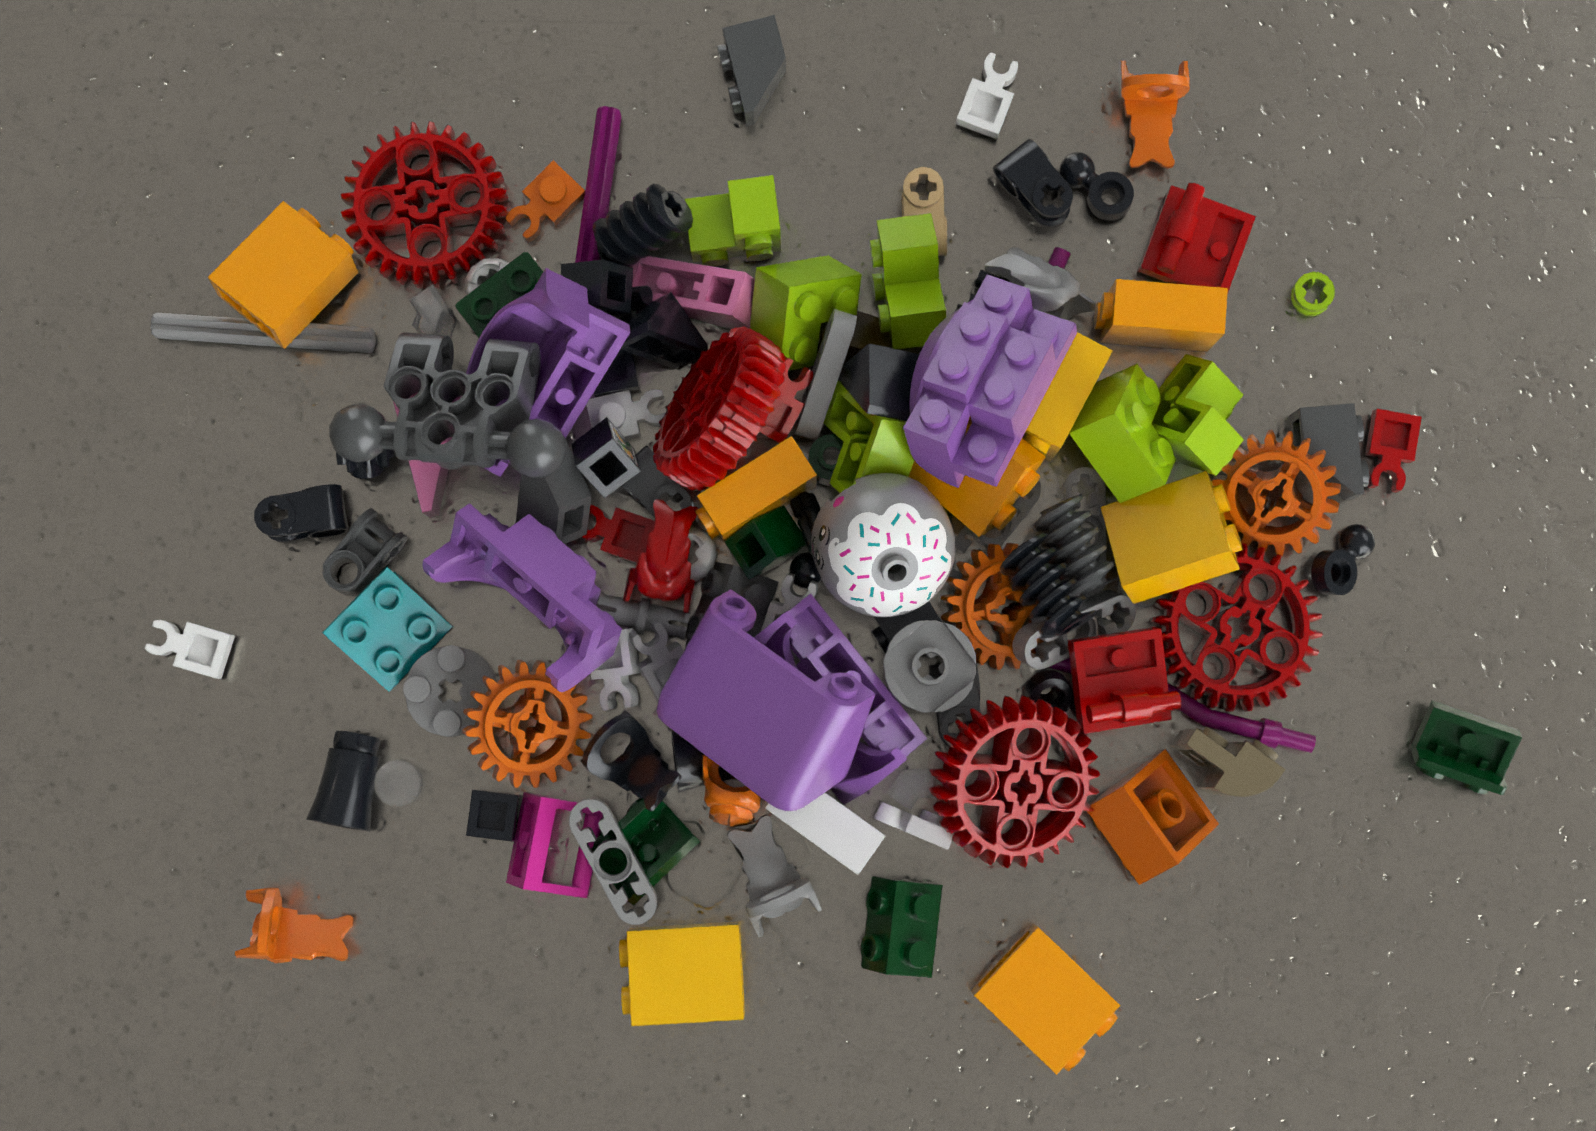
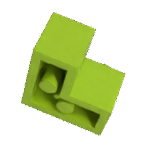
M773 175L728 181L729 193L684 199L691 209L693 217L692 227L688 230L693 262L702 261V265L714 267L727 264L729 262L728 258L746 256L748 261H761L772 258L773 252L781 251V231Z
M932 214L876 220L878 239L870 240V254L873 268L879 267L880 273L872 274V285L875 301L883 300L884 303L883 305H878L881 333L889 332L893 349L924 346L933 330L946 318V307L939 280L938 241Z
M829 255L756 267L750 329L757 333L759 332L773 341L780 348L784 356L793 360L788 371L813 366L817 356L821 323L829 321L833 309L857 315L862 274Z
M1185 354L1159 388L1162 400L1151 424L1159 436L1165 438L1170 443L1176 457V462L1201 471H1207V473L1217 476L1221 469L1231 461L1234 452L1244 441L1226 421L1232 414L1233 408L1243 397V393L1213 361Z
M1138 363L1097 381L1069 432L1119 503L1166 485L1176 460L1170 443L1165 438H1161L1151 424L1162 400L1158 386L1152 378L1145 375Z
M837 381L823 422L844 441L830 484L841 493L856 484L855 479L867 475L893 473L909 477L914 459L903 429L907 421L867 414L840 381Z

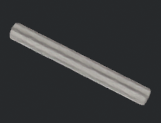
M155 313L151 318V334L158 339L281 347L249 320L244 318ZM310 323L287 347L371 353L375 347L376 337L375 331L370 327Z

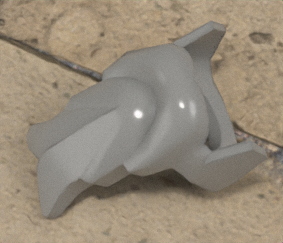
M1012 247L1007 250V254L985 264L984 268L986 271L1001 275L1010 280L1009 282L1029 288L1033 309L1044 313L1057 310L1054 316L1065 320L1070 319L1077 313L1095 310V302L1080 291L1079 282L1069 271L1058 266H1052L1040 257L1029 255L1019 247Z
M770 816L760 817L751 831L739 829L728 831L727 836L729 840L740 850L744 858L742 860V867L749 879L746 885L750 901L746 904L745 909L758 937H762L764 934L760 920L762 915L766 918L782 916L785 912H791L798 908L804 898L809 899L815 911L819 912L822 910L810 880L801 878L794 865L787 863L782 847L775 844L772 836Z

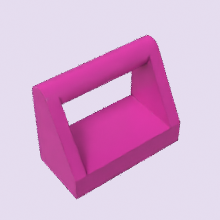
M527 792L523 793L506 883L525 890L588 898L593 869L580 846L571 885L542 880L556 809L572 811L578 802ZM588 807L583 808L581 811L585 813L582 829L590 827L597 838L601 831L598 823L603 818V814L600 810L592 813ZM588 842L589 847L592 848L594 842Z

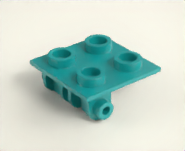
M386 566L322 633L390 692L410 671L414 663L422 655L430 651L453 626L409 587L407 582L396 571H392Z

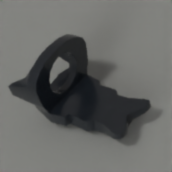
M626 710L621 715H617L606 722L595 733L584 751L583 758L580 760L584 767L593 775L603 780L612 781L627 792L631 790L638 798H643L645 807L650 812L654 811L667 796L668 791L682 777L677 771L669 770V765L660 758L661 752L649 740L646 730ZM616 733L628 734L630 743L624 753L611 763L604 762L601 758V749L604 742Z

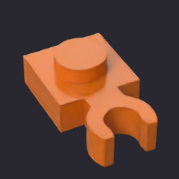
M553 160L522 191L524 197L530 202L526 206L521 205L511 209L506 216V221L513 227L520 219H529L531 225L522 236L528 243L532 242L539 236L542 228L541 223L546 218L557 226L584 199L585 190Z

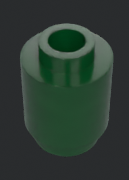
M835 434L821 436L812 444L809 450L808 462L817 474V482L826 486H832L830 480L836 464H827L822 456L828 452L839 455L844 443Z

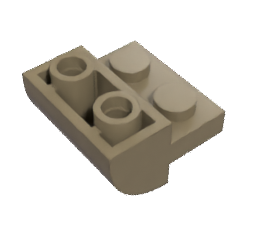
M1207 727L1204 730L1199 728L1180 730L1170 746L1207 772L1197 787L1214 795L1248 797L1260 794L1272 787L1286 770L1275 762L1278 754L1260 741L1254 740L1253 743L1247 740L1244 742H1228L1218 733Z

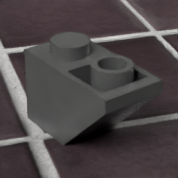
M775 15L722 28L724 44L717 45L723 72L731 70L735 86L728 87L734 114L742 112L746 126L756 123L786 73V56Z
M1355 403L1299 408L1290 415L1291 431L1293 432V445L1299 446L1303 440L1310 438L1311 443L1308 450L1310 455L1320 450L1326 451L1320 467H1336V473L1326 481L1341 484L1340 493L1337 495L1343 500H1352L1365 494L1364 487H1367L1369 484V468L1366 460H1361L1359 442H1362L1364 439V424L1362 417L1356 415Z
M566 439V457L558 470L548 477L536 479L521 474L516 523L526 515H532L542 525L549 527L564 544L587 534L592 497L581 471L575 465L574 456Z

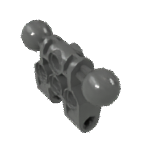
M403 332L397 339L383 386L399 409L397 421H386L384 415L377 409L363 403L347 405L338 411L329 425V437L334 450L340 456L354 462L370 461L382 453L384 449L394 450L397 458L400 460H420L422 462L437 463L440 467L448 470L469 465L490 468L495 464L496 459L509 460L510 465L520 474L536 479L548 477L560 468L566 457V445L562 432L551 422L543 419L529 420L541 366L540 349L536 342L489 339L485 345L477 371L473 374H466L460 370H452L454 348L453 342L448 335ZM417 393L414 397L409 398L412 394ZM462 396L458 401L452 402L455 398ZM508 399L504 404L496 406L500 401ZM452 437L449 442L441 444L445 439Z

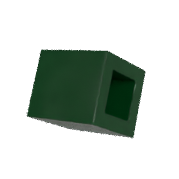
M784 505L750 520L725 541L726 546L749 580L781 565L806 545L799 527Z

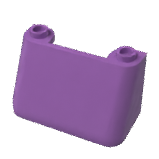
M729 590L716 597L709 605L661 691L656 712L658 718L767 803L780 810L797 811L847 777L876 693L852 675L842 672L825 675L814 682L747 633L755 623L757 614L755 608L744 597L738 595L733 590Z

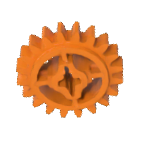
M1268 430L1264 441L1265 444H1260L1259 440L1251 434L1247 438L1248 451L1239 446L1233 454V458L1236 461L1231 460L1221 469L1227 475H1217L1212 479L1214 486L1223 485L1231 510L1223 513L1225 521L1231 520V524L1235 525L1237 532H1241L1244 535L1241 543H1246L1247 547L1252 541L1258 542V548L1264 547L1266 552L1268 545H1274L1276 554L1283 557L1286 544L1289 543L1298 554L1302 553V538L1306 537L1310 542L1317 544L1320 535L1315 527L1330 530L1333 523L1324 513L1338 512L1340 504L1333 499H1329L1328 496L1340 493L1341 484L1326 481L1336 473V467H1320L1326 451L1320 450L1310 455L1308 453L1311 443L1310 438L1303 440L1299 446H1294L1292 431L1286 433L1281 443L1276 441L1273 430ZM1267 460L1285 461L1279 469L1263 472L1259 470L1256 472L1250 469L1253 465ZM1300 470L1306 475L1311 484L1313 504L1302 499L1303 495L1296 486L1295 478ZM1283 479H1286L1282 497H1278L1275 502L1272 501L1268 508H1265L1269 491H1272L1276 486L1280 485ZM1239 484L1248 488L1247 492L1252 495L1255 502V511L1252 516L1245 511L1241 504L1238 490ZM1279 516H1296L1300 519L1291 525L1282 527L1267 525L1272 519Z
M990 543L987 548L988 556L981 550H972L971 557L974 564L971 565L958 561L956 565L962 573L961 579L948 577L946 580L950 586L955 588V593L941 596L942 601L953 605V609L941 615V619L955 622V627L967 636L975 650L977 664L984 665L989 659L990 667L997 670L1002 669L1005 661L1009 667L1020 669L1021 661L1013 653V640L1018 630L1024 625L1026 618L1036 606L1023 607L1019 599L1024 592L1012 591L1009 584L1011 582L1009 576L1002 575L1000 572V566L1003 561L1018 547V544L1007 543L1004 550H1002L999 544ZM988 577H990V580L986 581V587L984 588L982 595L978 599H975L977 591L982 585V583ZM1006 599L1017 601L1016 603H1010L1009 606L1004 607L1002 609V613L990 611L992 609H998L999 606L1004 605L1006 603ZM976 621H988L993 626L994 631L999 632L1000 642H992L985 637L978 628ZM1039 638L1036 639V640H1037V645H1038L1039 643L1044 642L1043 640H1041V639H1039ZM1032 649L1031 653L1036 654L1035 649Z
M521 659L516 662L514 674L505 666L499 665L500 680L496 682L484 675L482 679L488 691L485 694L479 691H471L470 695L479 703L478 708H467L463 711L469 718L476 720L475 724L462 729L466 736L477 737V740L468 746V752L472 755L484 752L477 765L483 771L495 765L492 777L498 782L502 781L510 772V784L515 788L521 785L525 775L533 788H538L541 773L554 783L557 781L556 766L559 765L571 772L573 768L567 756L569 754L583 756L584 751L576 745V740L591 738V734L580 728L579 724L592 719V714L577 710L579 706L588 700L587 696L582 693L571 695L576 685L565 692H559L551 685V679L545 675V663L540 660H536L531 672H529L527 664ZM525 688L524 695H520L518 701L513 706L507 709H497L507 696ZM544 690L550 692L556 699L560 707L562 721L548 717L545 703L542 701ZM529 716H531L537 723L535 727H527L525 732L518 727L520 720H528ZM493 727L508 731L510 744L513 746L511 757L503 754L498 748L493 736ZM557 738L547 751L530 758L531 753H535L537 747L542 742Z

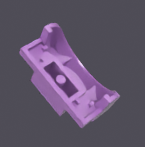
M545 268L532 291L505 305L487 324L473 350L466 374H473L477 371L485 345L489 339L536 342L540 349L541 366L529 420L540 418L551 422L566 438L629 336L630 325L589 305L586 287ZM508 399L500 401L496 406L504 404ZM496 459L492 467L485 469L501 477L508 466L509 460Z
M987 274L974 299L968 303L964 302L962 307L945 318L933 330L916 362L910 389V416L903 427L911 455L916 463L934 477L956 488H959L965 475L997 487L1077 334L1076 323L1033 309L1029 288ZM971 417L972 424L966 433L968 420Z
M469 503L456 512L450 541L423 560V570L433 580L444 583L476 581L500 587L508 591L548 628L551 629L555 626L563 639L566 651L546 669L545 674L551 679V685L559 692H565L577 685L614 655L622 628L616 624V621L609 613L601 611L596 606L601 589L594 583L597 572L584 557L575 554L557 538L556 534L549 527L542 525L530 514L513 526L508 527L507 525H502L490 513L482 515Z
M809 594L789 611L787 610L754 637L814 682L825 675L842 672L852 675L876 693L861 737L869 746L859 741L847 777L830 788L843 805L861 796L904 763L907 760L906 757L927 740V737L812 594ZM791 649L800 659L797 665L793 659Z

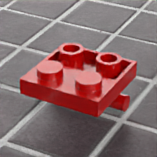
M1188 183L1186 190L1171 185L1138 272L1167 283L1228 288L1229 291L1256 216L1203 197L1205 188L1199 184Z
M1150 627L1068 640L1076 718L1081 726V733L1087 734L1172 720L1171 710L1181 708L1179 692H1169L1162 628Z

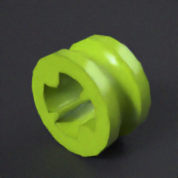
M1320 272L1304 274L1297 280L1291 290L1293 307L1305 316L1313 317L1320 315L1328 308L1335 297L1333 282L1328 276ZM1307 284L1308 289H1311L1315 284L1320 287L1319 298L1323 302L1318 304L1317 299L1312 304L1304 299L1307 291L1302 286Z

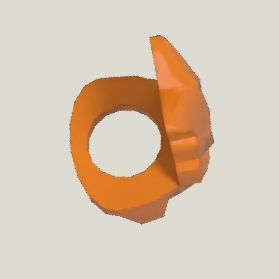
M1121 61V94L1124 98L1125 117L1130 119L1129 137L1133 140V152L1129 160L1131 168H1139L1148 162H1155L1164 168H1172L1175 165V160L1169 148V138L1173 133L1172 118L1176 115L1178 100L1184 97L1190 90L1188 61H1183L1179 65L1178 75H1134L1129 73L1126 62Z
M704 754V802L710 807L709 818L716 823L726 826L754 824L755 817L753 815L760 808L761 797L747 786L732 787L724 783L719 776V765Z
M279 888L246 890L247 901L261 904L262 909L257 914L253 923V935L250 938V946L235 951L237 958L266 959L273 963L291 962L292 958L312 960L317 956L330 957L339 961L348 959L349 952L342 940L353 926L354 919L351 915L328 920L320 919L318 915H299L297 910L282 907Z

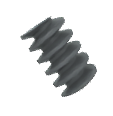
M1083 494L1073 496L1039 513L1042 516L1032 526L1034 531L1049 530L1048 536L1041 543L1043 548L1057 547L1058 551L1049 563L1052 565L1067 564L1068 567L1059 579L1061 581L1074 578L1077 580L1078 583L1069 593L1071 597L1087 594L1119 579L1106 578L1105 576L1115 566L1114 561L1098 560V557L1107 549L1106 544L1091 545L1090 540L1099 532L1098 527L1083 528L1082 526L1092 515L1090 510L1075 511L1074 509L1084 498Z

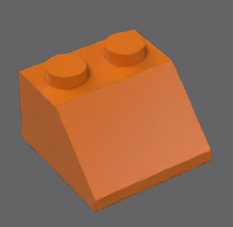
M1166 749L1108 788L1090 804L1094 811H1087L1098 830L1103 833L1120 857L1124 867L1129 870L1139 885L1178 865L1219 825Z

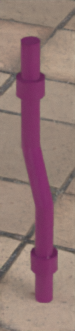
M1070 658L1048 668L1071 673ZM1168 683L1169 692L1178 691L1180 694L1181 708L1177 710L1203 726L1253 738L1270 748H1276L1278 745L1309 753H1312L1316 743L1315 735L1283 728L1281 722L1266 718L1256 721L1212 710L1199 701H1194L1191 699V696Z

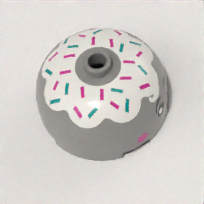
M893 473L872 474L855 479L856 484L842 491L832 501L830 499L826 501L814 522L811 549L819 575L828 591L840 603L860 614L873 617H894L912 612L930 601L940 591L949 577L955 558V536L952 524L938 499L925 485L915 479Z

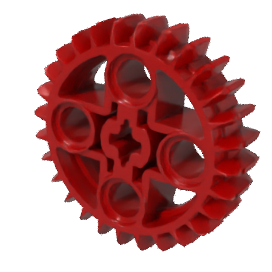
M431 121L428 122L426 133H421L416 123L411 122L410 134L405 136L397 126H394V140L390 142L381 134H377L380 148L376 152L368 146H363V150L369 158L366 163L352 160L353 166L360 173L359 176L344 177L345 182L354 189V192L341 193V199L344 203L353 206L341 211L343 219L348 223H353L345 229L346 234L352 240L358 239L353 244V248L358 254L368 253L364 259L370 268H374L381 263L379 273L386 279L396 270L395 279L402 286L405 285L410 275H412L414 285L419 289H422L425 277H429L434 287L439 289L441 285L440 275L444 274L448 276L453 284H457L456 270L462 268L468 274L472 267L469 262L474 258L478 262L486 259L482 253L484 247L495 251L498 250V245L492 239L491 234H505L504 226L496 221L497 218H506L509 213L505 206L497 204L509 198L506 189L496 188L503 184L505 180L501 172H491L497 167V164L491 155L482 158L485 154V149L481 143L477 142L470 147L471 138L465 131L455 140V132L452 126L448 124L441 136L438 135V130ZM420 154L430 156L428 164L423 169H410V163L415 156ZM441 154H447L457 159L472 174L463 173L445 177ZM396 162L399 183L375 186L385 170ZM477 191L480 193V199L474 206L462 207L459 205L461 197L466 192ZM430 198L432 203L427 205L426 212L421 213L418 208L423 207L424 199ZM382 203L391 205L390 212L384 219H371V213L377 205ZM411 221L415 223V225L417 226L416 228L413 226ZM477 224L469 239L454 251L451 227ZM406 234L410 257L406 258L393 252L378 237ZM432 240L441 242V249L437 255L431 258L421 256V250L427 242Z
M745 326L732 328L729 332L722 333L719 340L712 341L709 350L702 351L700 359L695 364L691 363V370L686 377H681L682 383L676 391H673L674 396L670 404L665 406L667 410L665 416L658 421L661 428L654 435L657 442L653 445V452L655 453L653 460L656 463L657 470L682 487L692 491H701L706 489V487L714 486L717 479H725L728 469H736L739 458L747 456V449L753 441L757 442L756 436L761 428L767 426L765 421L769 413L775 410L773 403L781 395L778 387L785 381L782 374L786 370L784 354L773 341Z
M1241 543L1243 550L1235 552L1240 568L1238 571L1243 572L1234 583L1228 595L1211 584L1205 582L1196 583L1167 593L1170 595L1168 599H1156L1154 606L1164 610V615L1150 618V623L1162 626V637L1166 648L1164 649L1165 659L1170 658L1172 662L1166 668L1167 675L1178 672L1182 676L1175 687L1180 690L1191 684L1194 688L1190 696L1194 701L1199 700L1204 693L1208 694L1206 704L1208 708H1215L1220 698L1224 699V711L1233 712L1235 710L1237 700H1240L1244 712L1252 711L1254 707L1253 698L1255 697L1261 707H1268L1271 705L1269 692H1272L1277 699L1286 698L1288 695L1283 684L1286 683L1293 688L1301 685L1300 680L1294 673L1295 671L1301 673L1311 672L1312 667L1303 661L1304 656H1317L1320 652L1316 648L1309 646L1308 642L1323 635L1320 631L1310 629V623L1321 619L1322 615L1320 613H1308L1306 607L1314 603L1317 597H1302L1300 593L1308 585L1309 581L1305 579L1293 583L1290 578L1295 573L1297 567L1293 565L1282 571L1278 569L1282 556L1279 554L1273 556L1268 562L1263 561L1265 557L1264 547L1257 548L1251 557L1248 556L1246 543ZM1253 577L1262 578L1268 586V594L1263 601L1255 599L1249 591V583ZM1190 592L1199 593L1204 597L1206 610L1202 616H1195L1188 611L1186 599ZM1282 596L1291 613L1293 634L1269 620ZM1238 602L1236 606L1219 612L1221 606L1227 607ZM1241 616L1239 628L1244 631V634L1232 637L1230 635L1232 627L1227 622ZM1213 619L1211 626L1206 623ZM1179 621L1203 635L1190 660L1186 656L1180 642ZM1271 639L1278 640L1285 649V656L1279 664L1272 662L1266 654V646ZM1252 644L1251 649H1244L1235 652V650L1238 648ZM1208 654L1217 656L1223 664L1222 674L1216 680L1209 678L1203 670V661ZM1244 660L1270 674L1266 678L1252 684L1229 685Z
M1023 695L1018 703L1013 698L1004 696L1002 707H999L993 701L987 700V714L982 715L974 708L970 709L973 721L969 725L960 720L955 721L960 731L956 738L950 735H943L945 741L951 747L948 752H935V756L942 760L944 764L943 768L930 770L931 775L941 782L929 788L931 794L939 799L932 807L940 817L942 816L939 821L941 827L950 834L954 833L951 840L956 845L963 847V850L971 857L976 858L979 856L982 861L989 865H992L996 860L1005 868H1009L1012 860H1014L1018 865L1026 868L1029 855L1038 862L1043 863V850L1049 848L1055 854H1060L1057 842L1063 838L1070 843H1074V839L1069 831L1073 826L1086 828L1085 823L1079 817L1082 811H1094L1086 800L1088 795L1099 794V790L1089 783V780L1101 775L1096 768L1089 765L1098 756L1094 751L1087 748L1091 743V739L1086 734L1080 732V724L1072 718H1068L1067 713L1060 708L1052 707L1051 704L1040 699L1034 702L1028 696ZM1029 728L1027 739L1023 743L1016 745L1019 733ZM995 736L992 754L976 753L984 743ZM1051 736L1061 746L1065 756L1064 761L1047 759L1051 745ZM974 770H978L975 782L965 786L967 776ZM1064 777L1062 787L1055 793H1052L1054 783ZM965 803L983 805L980 829L968 817L964 809ZM1039 809L1052 810L1047 817L1036 825ZM1014 819L1012 828L1005 834H1001L1003 825L1007 821Z

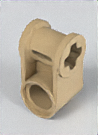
M915 168L908 173L904 180L901 197L902 217L931 213L938 241V256H947V219L944 215L943 180L938 172L931 168ZM917 184H925L926 190L929 192L927 200H919V194L915 192Z

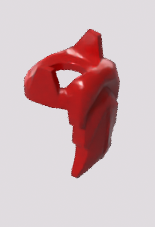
M654 500V531L648 534L646 553L640 554L636 568L628 569L623 601L629 602L634 585H637L642 595L651 599H660L661 601H676L684 594L683 612L689 614L696 582L690 579L691 562L687 561L691 547V540L688 538V534L693 521L697 517L695 512L698 509L697 507L689 506L682 510L674 511L663 500Z

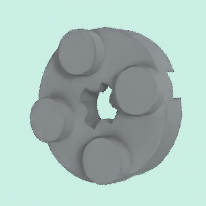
M937 620L916 621L901 629L890 641L883 659L884 679L891 694L905 707L921 713L943 712L958 705L971 691L976 675V653L967 636L954 625ZM926 654L930 659L937 655L941 659L942 663L938 666V671L941 675L938 678L933 679L930 675L922 678L917 670L922 666L919 660L921 655Z
M454 645L435 648L422 655L410 669L403 687L407 708L412 718L430 733L445 737L465 735L462 729L475 724L476 720L469 718L463 711L467 708H478L479 703L470 695L471 691H479L484 694L488 691L482 679L484 675L497 682L491 665L478 653ZM446 680L450 683L459 680L463 686L458 691L462 697L459 702L455 703L451 699L444 702L441 699L440 695L444 692L441 685Z

